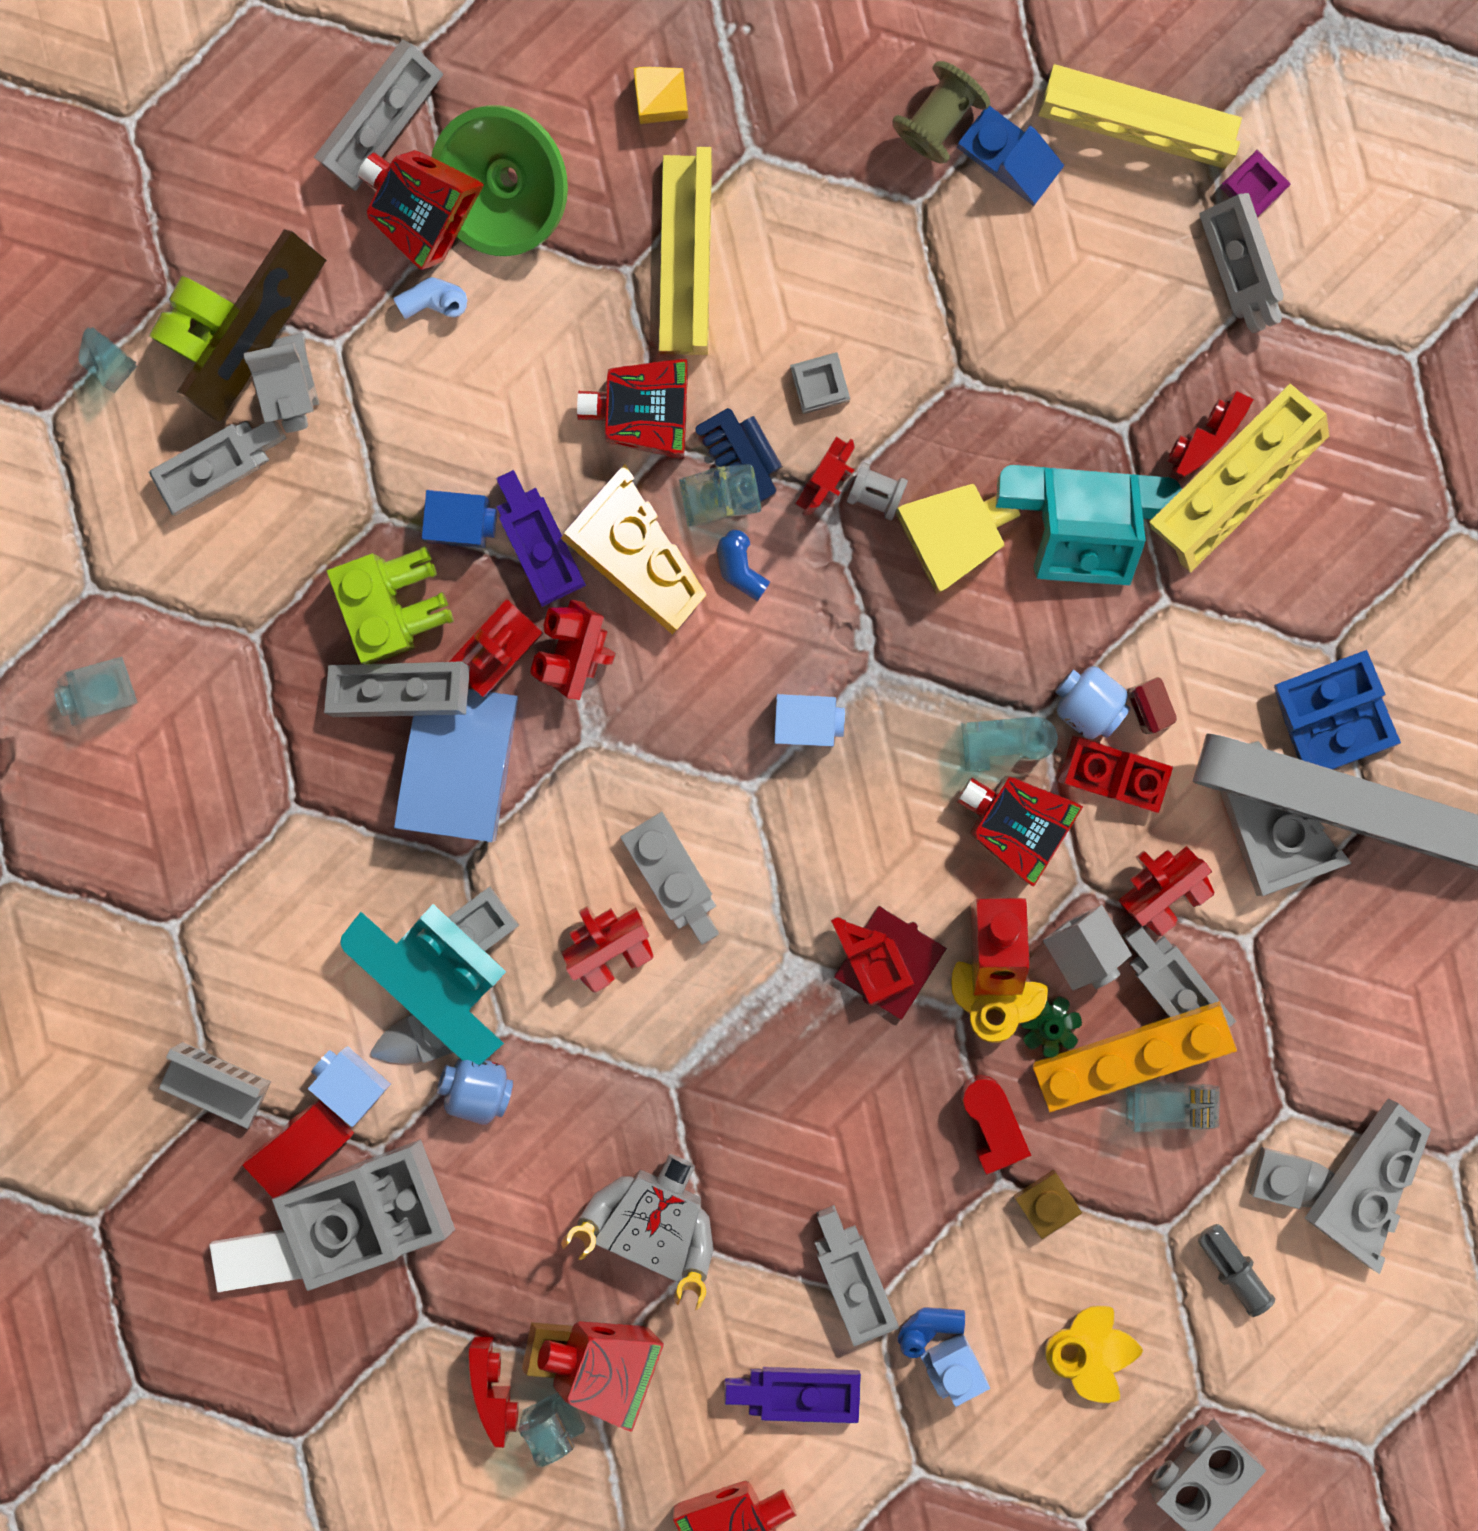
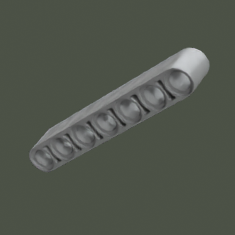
M1207 733L1193 778L1194 783L1478 870L1477 814L1239 740Z

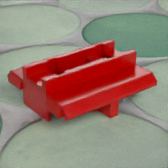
M837 436L835 437L803 488L804 490L795 505L804 510L802 513L804 516L813 514L823 500L832 504L841 493L835 489L840 480L845 482L853 474L855 469L845 464L855 449L854 441L851 438L846 443Z

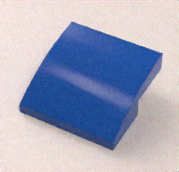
M1367 650L1274 685L1286 728L1297 758L1335 770L1398 746L1401 743L1382 699L1386 695Z

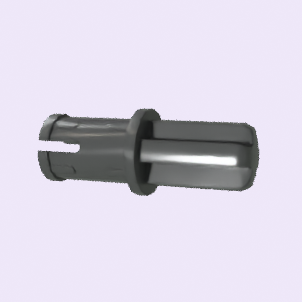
M1214 1224L1204 1229L1198 1238V1243L1220 1272L1218 1277L1220 1282L1231 1287L1246 1308L1249 1316L1256 1317L1269 1310L1275 1303L1276 1298L1273 1294H1270L1252 1269L1253 1260L1249 1256L1242 1255L1221 1225Z

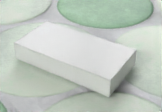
M284 1230L216 1240L209 1244L217 1292L302 1279Z

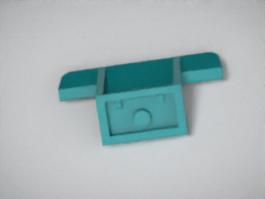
M1009 465L1001 471L997 478L996 508L1042 511L1045 530L1033 565L1036 579L1130 586L1146 542L1143 519H1153L1182 490V487L1175 479L1170 477Z
M432 904L396 944L360 911L341 936V947L348 956L462 1061L469 1060L480 1065L504 1044L469 1010L498 982L506 971L456 924Z

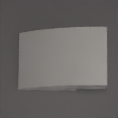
M421 1139L334 1172L272 1199L307 1291L394 1261L402 1254L445 1240L456 1230Z

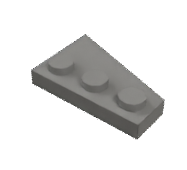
M1259 741L1248 743L1264 748ZM1220 791L1256 896L1268 895L1351 864L1341 849L1337 850L1323 831L1325 828L1321 822Z
M1388 1098L1305 1216V1219L1368 1268L1380 1274L1385 1261V1257L1380 1255L1388 1232L1395 1233L1400 1219V1215L1395 1213L1403 1189L1412 1185L1431 1129L1399 1103Z

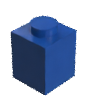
M426 490L422 540L433 544L486 549V538L495 537L497 509L489 508L490 500L484 495Z

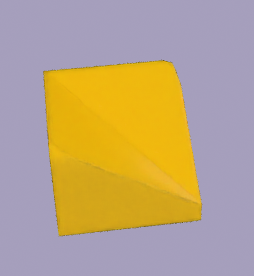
M634 68L640 124L689 119L683 68Z

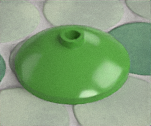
M487 105L468 110L454 118L443 129L434 145L431 157L484 184L457 238L471 248L493 256L522 254L534 249L548 239L563 216L568 193L564 161L549 133L529 115L517 109L501 105ZM509 168L515 170L518 177L517 183L510 180L508 175Z

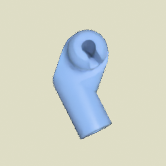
M435 277L427 278L393 298L405 320L425 308L453 318L461 316L467 308L466 293L459 286Z

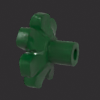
M1062 996L1055 997L1052 1005L1046 1001L1044 1009L1036 1019L1020 1024L1023 1028L1030 1029L1023 1037L1024 1044L1031 1050L1036 1049L1042 1044V1053L1046 1057L1057 1056L1060 1044L1066 1049H1073L1078 1043V1039L1071 1030L1082 1026L1080 1014L1077 1012L1067 1013L1070 1002ZM1055 1024L1054 1029L1049 1030L1050 1026Z

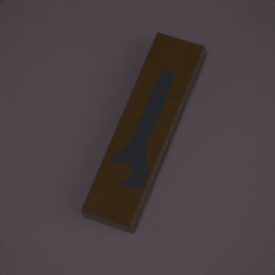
M284 229L177 390V393L212 419L221 422L252 375L245 361L244 353L270 348L327 260L293 231Z

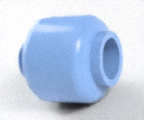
M1096 666L1087 668L1081 675L1073 669L1055 691V693L1062 697L1057 706L1058 716L1087 739H1094L1100 734L1108 738L1130 711V707L1125 704L1128 698L1127 690Z

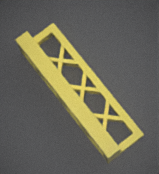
M1056 64L1051 69L1038 115L1226 169L1236 157L1240 141H1237L1236 138L1242 117Z
M697 147L696 156L663 155L660 354L708 355L712 195L711 147Z
M1289 384L1149 522L1151 529L1176 550L1179 562L1191 573L1329 437L1326 413L1293 385Z

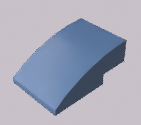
M468 689L466 715H421L413 717L394 828L487 842L496 841L502 796L506 787L518 696L489 692L485 697H482L475 690Z

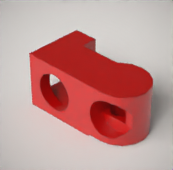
M982 1074L968 1079L962 1086L960 1097L962 1105L968 1114L977 1120L987 1146L975 1150L985 1174L988 1175L1032 1156L1007 1096L1000 1084L992 1077Z

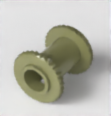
M938 61L933 65L932 70L940 82L911 120L897 115L893 118L892 124L898 135L913 150L936 163L943 164L947 163L950 159L949 153L942 145L970 106L986 110L990 106V99L986 91L969 74L948 62Z

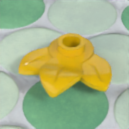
M957 962L952 972L951 987L954 1001L970 1014L971 1028L983 1041L989 1043L1006 1041L1015 1033L1018 1024L1036 1019L1045 1007L1048 988L1042 983L1026 982L1022 995L973 996L972 965L965 962ZM997 971V972H994V973H992V974H993V975H1009V974H1011V972H1010V971ZM992 1009L1000 1011L1004 1017L1003 1023L997 1026L991 1025L986 1019V1013Z
M1097 1305L1082 1310L1076 1315L1070 1328L1059 1330L1050 1337L1045 1348L1046 1361L1051 1370L1060 1377L1071 1379L1073 1386L1081 1397L1099 1403H1112L1120 1400V1390L1114 1372L1127 1367L1143 1353L1142 1347L1128 1333L1119 1329H1112L1114 1325V1309L1110 1306ZM1066 1345H1074L1078 1349L1077 1355L1071 1360H1065L1061 1357V1350Z

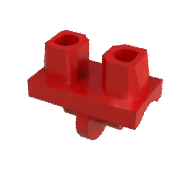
M506 599L449 662H463L470 666L469 685L482 697H485L544 632Z
M570 600L568 608H549L547 610L543 624L544 633L553 639L559 640L554 654L539 651L534 655L530 673L538 681L552 686L566 698L580 700L586 677H595L598 664H613L616 653L604 647L607 631L601 629L604 616L586 607L587 604L584 602Z
M1187 846L1176 855L1166 850L1155 860L1143 850L1136 856L1143 869L1129 879L1134 888L1118 901L1125 911L1142 927L1146 925L1158 936H1163L1178 921L1175 914L1169 908L1177 899L1183 896L1191 906L1196 907L1201 906L1214 896L1215 892L1207 877L1212 873V870L1202 858L1199 859Z
M588 906L579 910L584 924L569 933L575 944L561 951L567 965L565 968L572 980L575 981L580 978L593 993H597L607 987L615 979L613 972L606 962L622 953L631 969L644 965L654 957L648 941L649 932L643 917L636 907L618 918L612 908L596 917Z

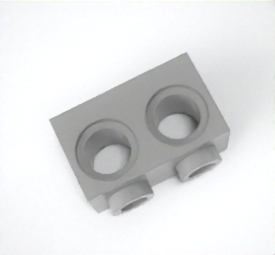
M1214 1418L1207 1426L1202 1424L1191 1432L1184 1444L1186 1449L1174 1462L1169 1460L1159 1467L1151 1482L1153 1485L1149 1488L1156 1504L1186 1531H1212L1266 1472L1259 1459ZM1218 1450L1231 1451L1230 1459L1226 1465L1219 1468L1209 1466V1459L1213 1453ZM1186 1486L1198 1488L1197 1496L1193 1501L1186 1504L1176 1502V1495L1182 1488Z

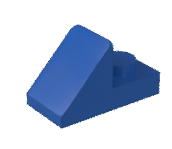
M991 106L981 112L957 145V149L1033 206H1035L1064 167V164L1035 128L1030 125L1024 132Z

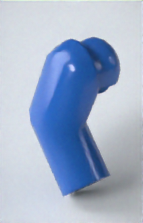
M731 530L725 537L719 540L716 549L721 576L726 582L758 602L771 581L749 568L746 552L750 546L749 537L740 530Z
M930 1307L919 1309L900 1328L898 1343L900 1344L901 1352L909 1358H918L925 1353L926 1345L937 1333L963 1335L965 1330V1310Z

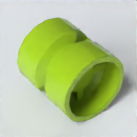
M181 276L168 299L173 307L171 312H161L149 337L196 363L234 304L199 283ZM192 319L196 321L197 324L188 332L190 328V321Z

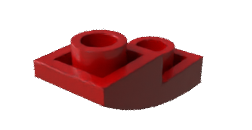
M1238 391L1228 396L1226 401L1218 399L1206 422V426L1212 428L1211 433L1197 427L1188 434L1187 438L1179 435L1167 459V462L1174 465L1169 477L1178 481L1209 460L1236 431L1254 399Z
M1072 735L1058 782L1159 813L1173 766Z
M318 1099L291 1119L280 1133L251 1153L242 1166L274 1199L287 1192L350 1139L354 1132L333 1110Z
M474 1336L469 1347V1370L474 1401L480 1420L494 1447L504 1448L509 1432H517L519 1403L510 1402L511 1386L491 1385L492 1382L499 1383L501 1374V1353L493 1352V1337Z

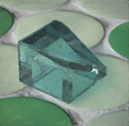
M88 327L83 332L78 356L80 364L100 380L104 388L115 393L136 369L137 362L95 328Z

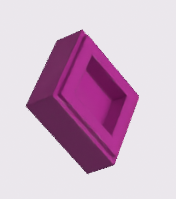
M1257 149L1219 188L1229 198L1238 194L1249 193L1258 217L1291 183Z

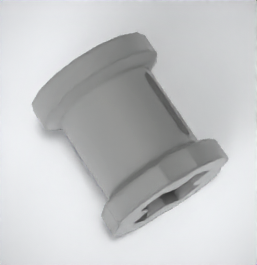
M863 462L846 503L854 505L856 502L862 503L884 512L885 518L892 521L908 480L901 477L896 481L870 470V464ZM867 487H871L873 489L886 493L888 496L870 490Z

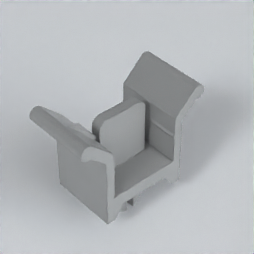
M303 333L277 338L273 341L270 348L244 353L245 361L252 373L264 422L283 419L281 422L286 433L306 429L308 427L306 413L313 412V406L320 404L307 357L306 341Z

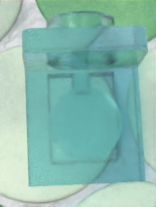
M751 464L716 467L679 479L688 527L702 526L733 516L750 515L761 511L755 472Z
M123 657L65 672L58 679L59 687L54 689L58 709L62 716L69 715L72 726L82 724L87 719L132 707L138 703Z

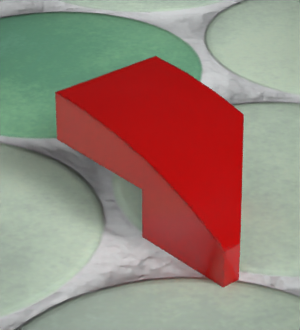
M839 917L831 920L870 1006H874L915 987L893 939L888 938L886 934L860 927Z

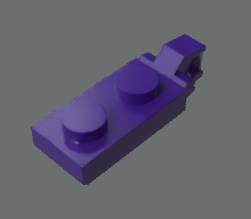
M514 470L497 477L499 486L507 502L497 506L501 515L499 519L541 606L544 607L585 587L586 584L566 543L561 539L562 534L544 497L540 496L537 488L525 493Z
M785 1367L751 1369L750 1378H725V1405H749V1415L761 1416V1420L859 1423L860 1370Z

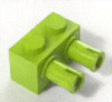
M426 546L387 562L372 553L326 570L361 664H374L415 649L412 642L414 641V635L446 623L454 622L452 612L448 609L430 615L435 610L449 606L443 592L404 608L398 604L396 599V589L437 576L434 564H431V562L413 568L416 565L432 560Z

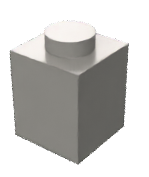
M1103 905L1067 920L1043 940L1073 991L1092 983L1095 989L1107 985L1120 976L1117 968L1132 956Z

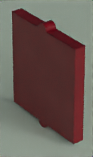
M878 905L865 928L886 934L888 938L894 940L915 987L884 1000L877 1005L902 1020L947 948L919 931L916 922L912 921L908 924ZM846 956L834 978L861 994L863 1001L869 1004L848 956Z

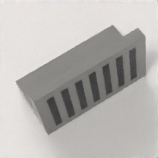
M184 1042L169 1050L166 1058L171 1060V1063L159 1089L247 1129L252 1126L271 1081Z

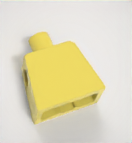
M974 484L904 504L898 507L895 512L936 595L1004 546V542L997 528L1020 516L1019 509L996 508V496L983 502Z

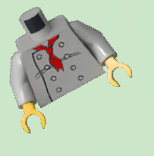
M669 1154L659 1177L643 1170H639L634 1178L621 1176L593 1195L578 1219V1226L573 1227L561 1242L562 1248L565 1249L573 1237L581 1239L585 1249L578 1260L584 1259L594 1249L595 1244L678 1282L679 1284L674 1294V1301L677 1305H679L684 1290L694 1291L698 1296L695 1310L701 1308L706 1296V1287L703 1282L707 1279L714 1247L710 1218L704 1210L700 1209L701 1198L685 1190L695 1165L681 1157Z

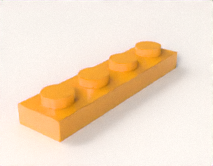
M1218 1001L1058 1054L1055 1057L1036 1061L1033 1063V1069L1049 1112H1053L1237 1052V1048L1221 1003Z

